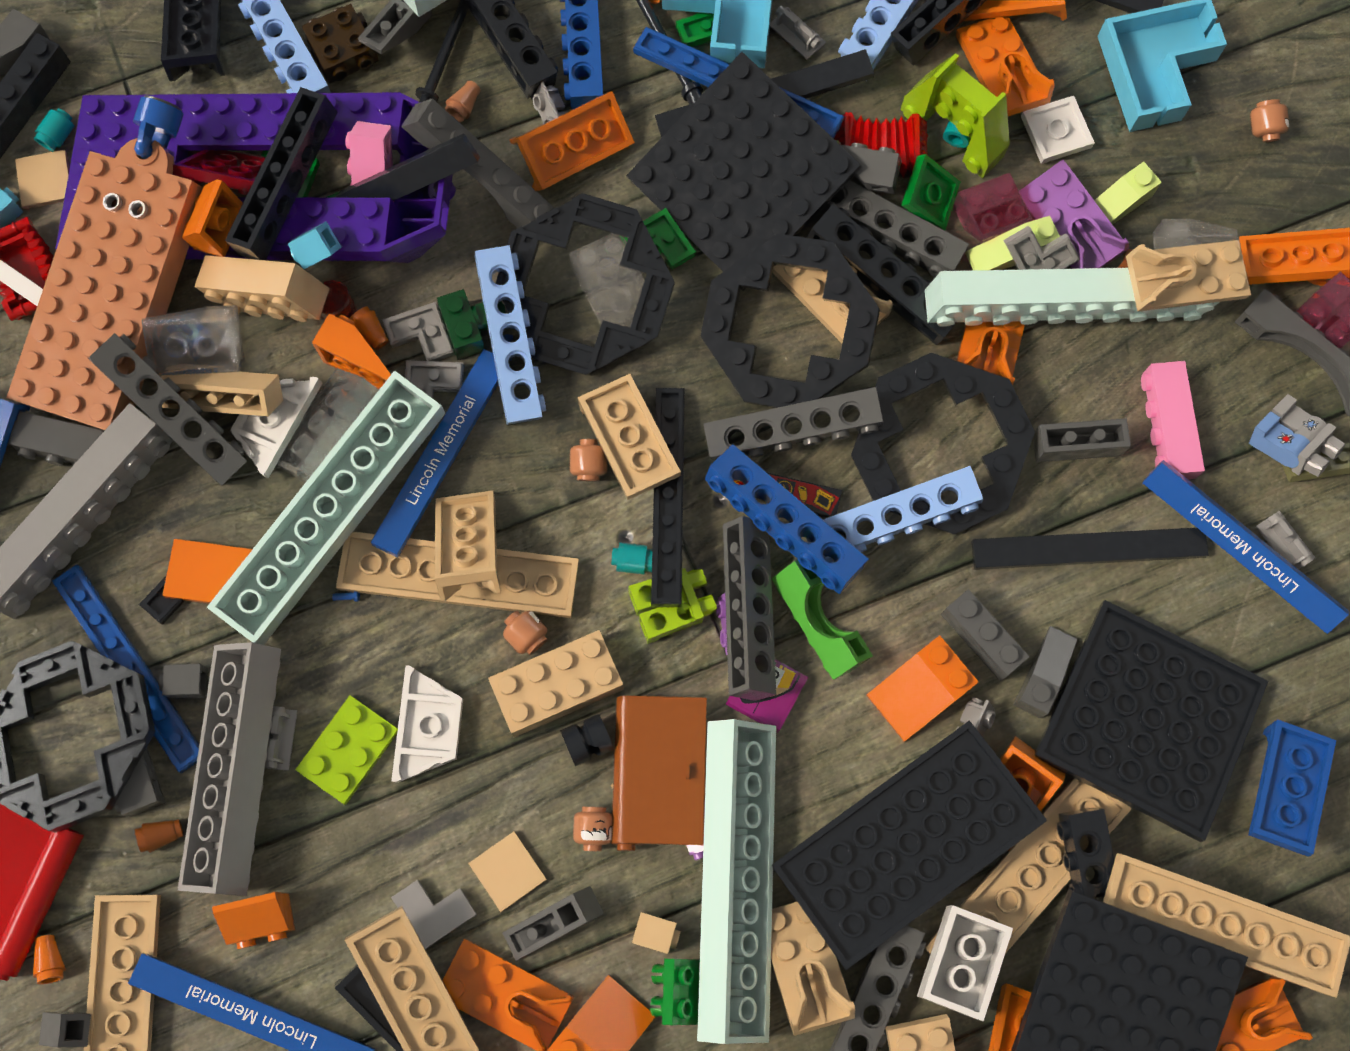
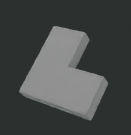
M1029 226L1003 240L1018 270L1065 269L1080 260L1066 233L1042 248Z
M436 302L382 320L392 348L419 339L427 361H439L455 355Z
M406 360L405 379L432 399L434 398V392L458 393L463 385V362Z
M416 880L391 897L397 908L403 906L425 949L477 915L461 888L434 905L420 881Z

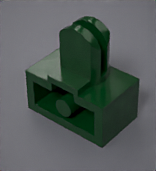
M464 289L437 297L439 310L457 361L481 353L484 349L481 337L483 335L482 332L488 330L483 302L470 306ZM500 301L497 307L501 313L506 314L505 306Z

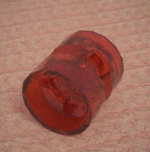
M339 281L323 282L324 285L330 288L320 316L323 322L329 313L336 317L343 315L350 318L357 311V307L347 287Z

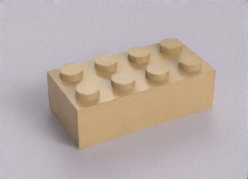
M209 255L204 257L194 286L205 294L204 297L206 299L223 305L222 309L228 313L239 315L240 312H246L255 317H261L262 314H266L280 320L284 319L285 316L300 322H306L307 319L320 320L330 289L296 263Z
M600 630L488 678L513 737H517L624 690L622 680Z

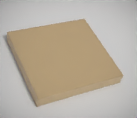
M65 150L15 159L21 206L23 209L64 202L70 170L68 155Z
M515 831L468 863L500 912L547 880Z

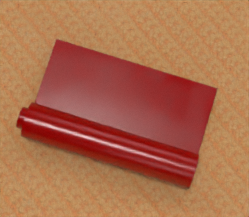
M0 804V979L8 981L10 976H18L84 834L70 828L56 833L48 831Z

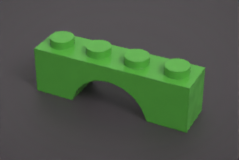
M796 560L771 578L777 587L778 593L790 608L793 618L801 626L809 644L815 649L823 663L824 669L833 680L851 672L873 657L858 631L840 630L826 618L821 606V591L824 584L821 578L814 572L805 569Z

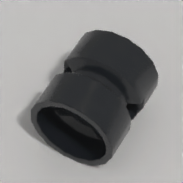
M600 714L585 719L583 726L574 724L560 730L575 767L590 761L594 753L601 756L614 750Z

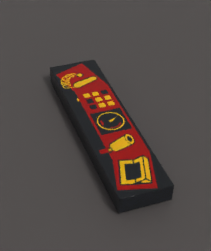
M768 473L817 516L828 518L837 515L842 490ZM734 480L735 483L739 485H744L743 482L739 480ZM756 499L758 502L767 504L762 499Z

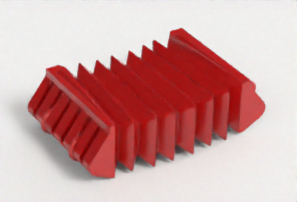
M845 112L843 115L844 121L834 140L841 142V145L851 146L852 143H861L867 145L868 149L879 150L880 147L896 150L902 161L900 173L904 178L907 170L910 175L912 174L917 156L927 155V138L929 136L927 134V121L920 114H912L906 122L902 116L898 122L894 117L891 123L886 118L881 124L878 118L872 123L870 117L864 122L862 116L856 121L852 112Z
M27 216L16 222L13 221L12 224L0 229V259L43 289L54 256L49 251L50 247L44 242ZM0 281V295L4 298L1 304L11 321L21 320L23 316L32 315L36 311V305Z

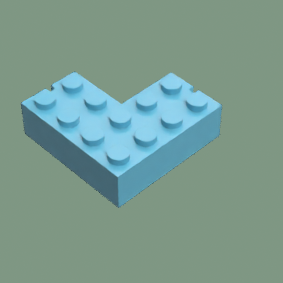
M662 0V9L714 14L710 56L731 64L743 52L759 68H765L773 0Z
M1191 0L1105 19L1097 37L1129 132L1153 127L1156 121L1158 126L1182 121L1192 104L1179 69L1215 62L1227 45L1220 23L1214 24L1218 17L1212 0Z

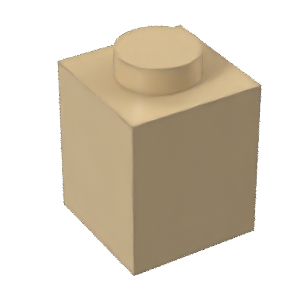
M641 912L632 943L668 954L669 948L676 950L681 931L675 929L677 924L675 922Z

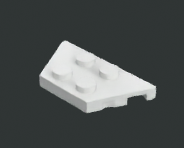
M310 377V380L295 381L293 378L280 380L283 402L269 416L239 414L230 431L237 441L241 443L246 454L252 459L258 471L264 477L269 479L323 384L319 378Z
M411 666L405 667L392 782L395 783L457 760L463 698Z

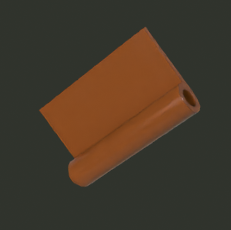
M664 696L617 697L611 840L612 845H617V851H635V846L642 844L703 846L707 698Z

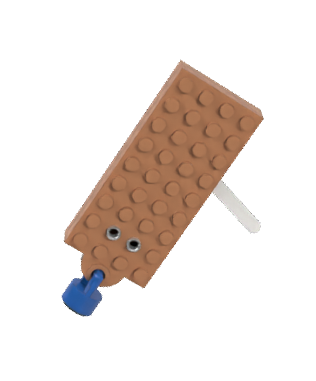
M149 95L141 97L133 118V122L140 126L138 138L128 141L121 147L115 158L92 151L89 152L43 289L0 259V281L37 306L6 397L7 399L103 430L107 429L129 403L134 407L136 406L88 357L115 333L119 337L125 334L137 346L133 351L141 359L145 356L152 359L189 248V244L182 238L184 226L189 221L195 207V200L203 188L192 180L172 175L174 157L167 151L170 138L177 137L184 116L182 109L178 106ZM122 357L117 361V369L123 374H130L135 369V363L129 357ZM143 379V380L140 382V385H139L140 391H141V389H142V386H143V383H144V380H145V379Z

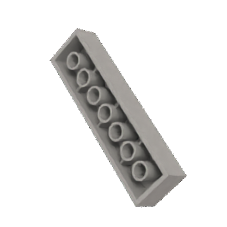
M129 403L0 546L1 613L13 619L24 614L29 609L31 600L50 585L51 578L55 573L68 565L71 555L78 547L84 546L90 540L94 529L108 520L111 510L118 502L124 501L129 496L134 484L147 476L150 466L157 458L163 457L168 452L173 440L155 422Z
M253 642L214 645L177 891L247 896L250 883L251 861L255 848L256 826L259 819L260 797L263 790L265 762L268 756L269 733L272 727L273 705L276 698L277 676L280 668L281 649Z

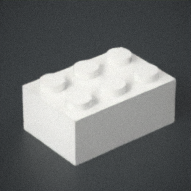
M954 905L946 906L917 997L971 1018L984 1021L1013 928Z

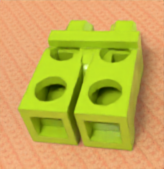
M682 568V607H651L652 579L630 585L628 588L630 599L636 615L639 616V623L647 644L658 641L659 638L700 624L703 622L704 617L717 610L712 594L699 599L695 595V589L707 586L702 569L687 572L686 568Z

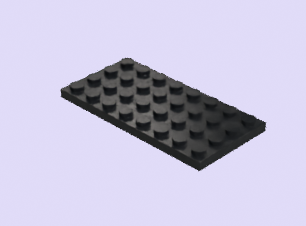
M969 720L771 866L844 969L847 970L1048 820Z

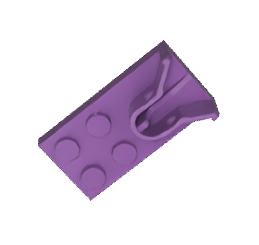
M1064 159L1017 192V196L1035 220L1050 216L1059 235L1062 236L1066 233L1069 236L1080 260L1069 266L1071 269L1103 268L1129 250L1128 240L1120 236Z

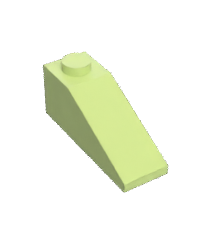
M1142 162L1122 176L1094 201L1113 225L1150 199L1162 182L1147 164Z
M1046 216L1024 223L967 250L965 254L972 269L1003 270L1016 266L1003 240L1029 226L1042 248L1060 237L1051 217Z

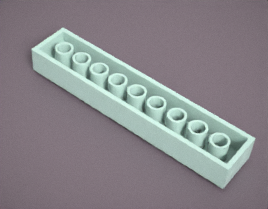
M1128 268L940 271L925 289L927 322L937 323L938 326L942 327L951 326L955 322H965L967 326H976L983 322L1005 325L1011 321H1021V324L1029 325L1042 320H1048L1049 324H1059L1066 320H1075L1076 323H1088L1093 321V319H1103L1105 323L1117 322L1120 319L1141 322L1148 318H1157V321L1164 322L1173 320L1176 317H1184L1185 321H1194L1200 319L1201 315L1213 310L1214 306L1220 303L1214 302L1137 312Z
M394 371L207 608L251 642L264 645L445 415L442 405Z
M736 719L708 721L697 1041L720 1044L769 1043L773 867L771 865L773 864L776 761V726Z

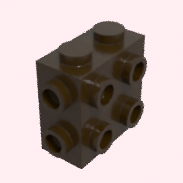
M352 4L338 7L331 13L320 18H313L308 23L302 25L306 39L329 84L334 81H341L358 70L368 69L379 61L376 51L358 40V37L368 25L361 12L356 13Z

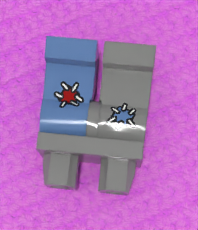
M1287 394L1273 408L1272 412L1270 411L1255 427L1249 444L1284 466L1292 468V472L1298 476L1306 470L1319 477L1330 462L1319 454L1322 452L1335 460L1341 454L1345 443L1333 435L1336 430L1334 425L1326 424L1317 416H1311L1296 406L1297 399Z

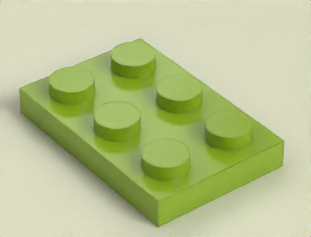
M349 695L295 770L346 805L397 735L398 728Z

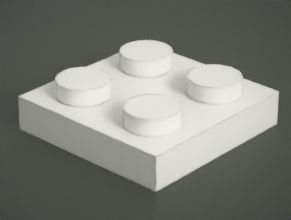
M1074 96L1024 111L1021 115L1041 164L1090 149L1094 145V140Z

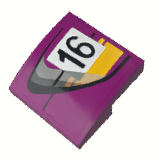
M775 659L776 695L757 701L729 696L726 705L758 723L776 726V733H779L808 677Z

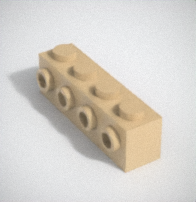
M172 367L161 377L163 380L169 377L181 389L177 393L185 401L191 398L206 412L269 416L283 402L280 379L277 374ZM169 399L162 404V408L179 409V405L176 401Z

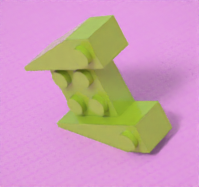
M955 53L926 74L904 96L900 110L903 111L907 119L912 114H920L927 121L937 112L942 118L951 121L962 135L971 138L962 162L965 163L970 172L984 178L1005 156L1010 145L1006 94L1002 92L996 97L956 64L959 55Z

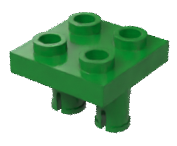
M664 958V965L655 964L652 968V972L662 973V976H651L652 982L656 985L663 984V997L654 996L651 999L650 1005L661 1006V1008H650L652 1016H662V1025H698L700 959Z

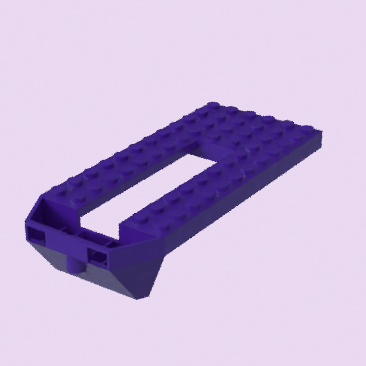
M400 92L320 93L326 95L338 112L320 150H350L346 148V135L348 131L353 129L357 121L390 125L392 150L399 152V163L429 150V148L420 144L401 127L415 104L420 102ZM297 93L159 94L149 96L168 101L181 108L184 113L177 137L170 138L167 151L174 157L175 164L188 157V150H270ZM83 95L55 249H57L89 152L92 151L115 158L121 147L128 141L138 138L140 126L133 122V118L140 98L145 95ZM453 174L395 200V202L391 198L296 197L266 260H294L288 243L327 221L341 248L323 260L410 263L423 256L446 235L449 203L456 192L455 186L452 183ZM238 197V198H239L242 202H244V200H245L246 197ZM189 245L185 259H204L205 255H216L194 250ZM229 246L225 256L249 259L239 255L231 246Z

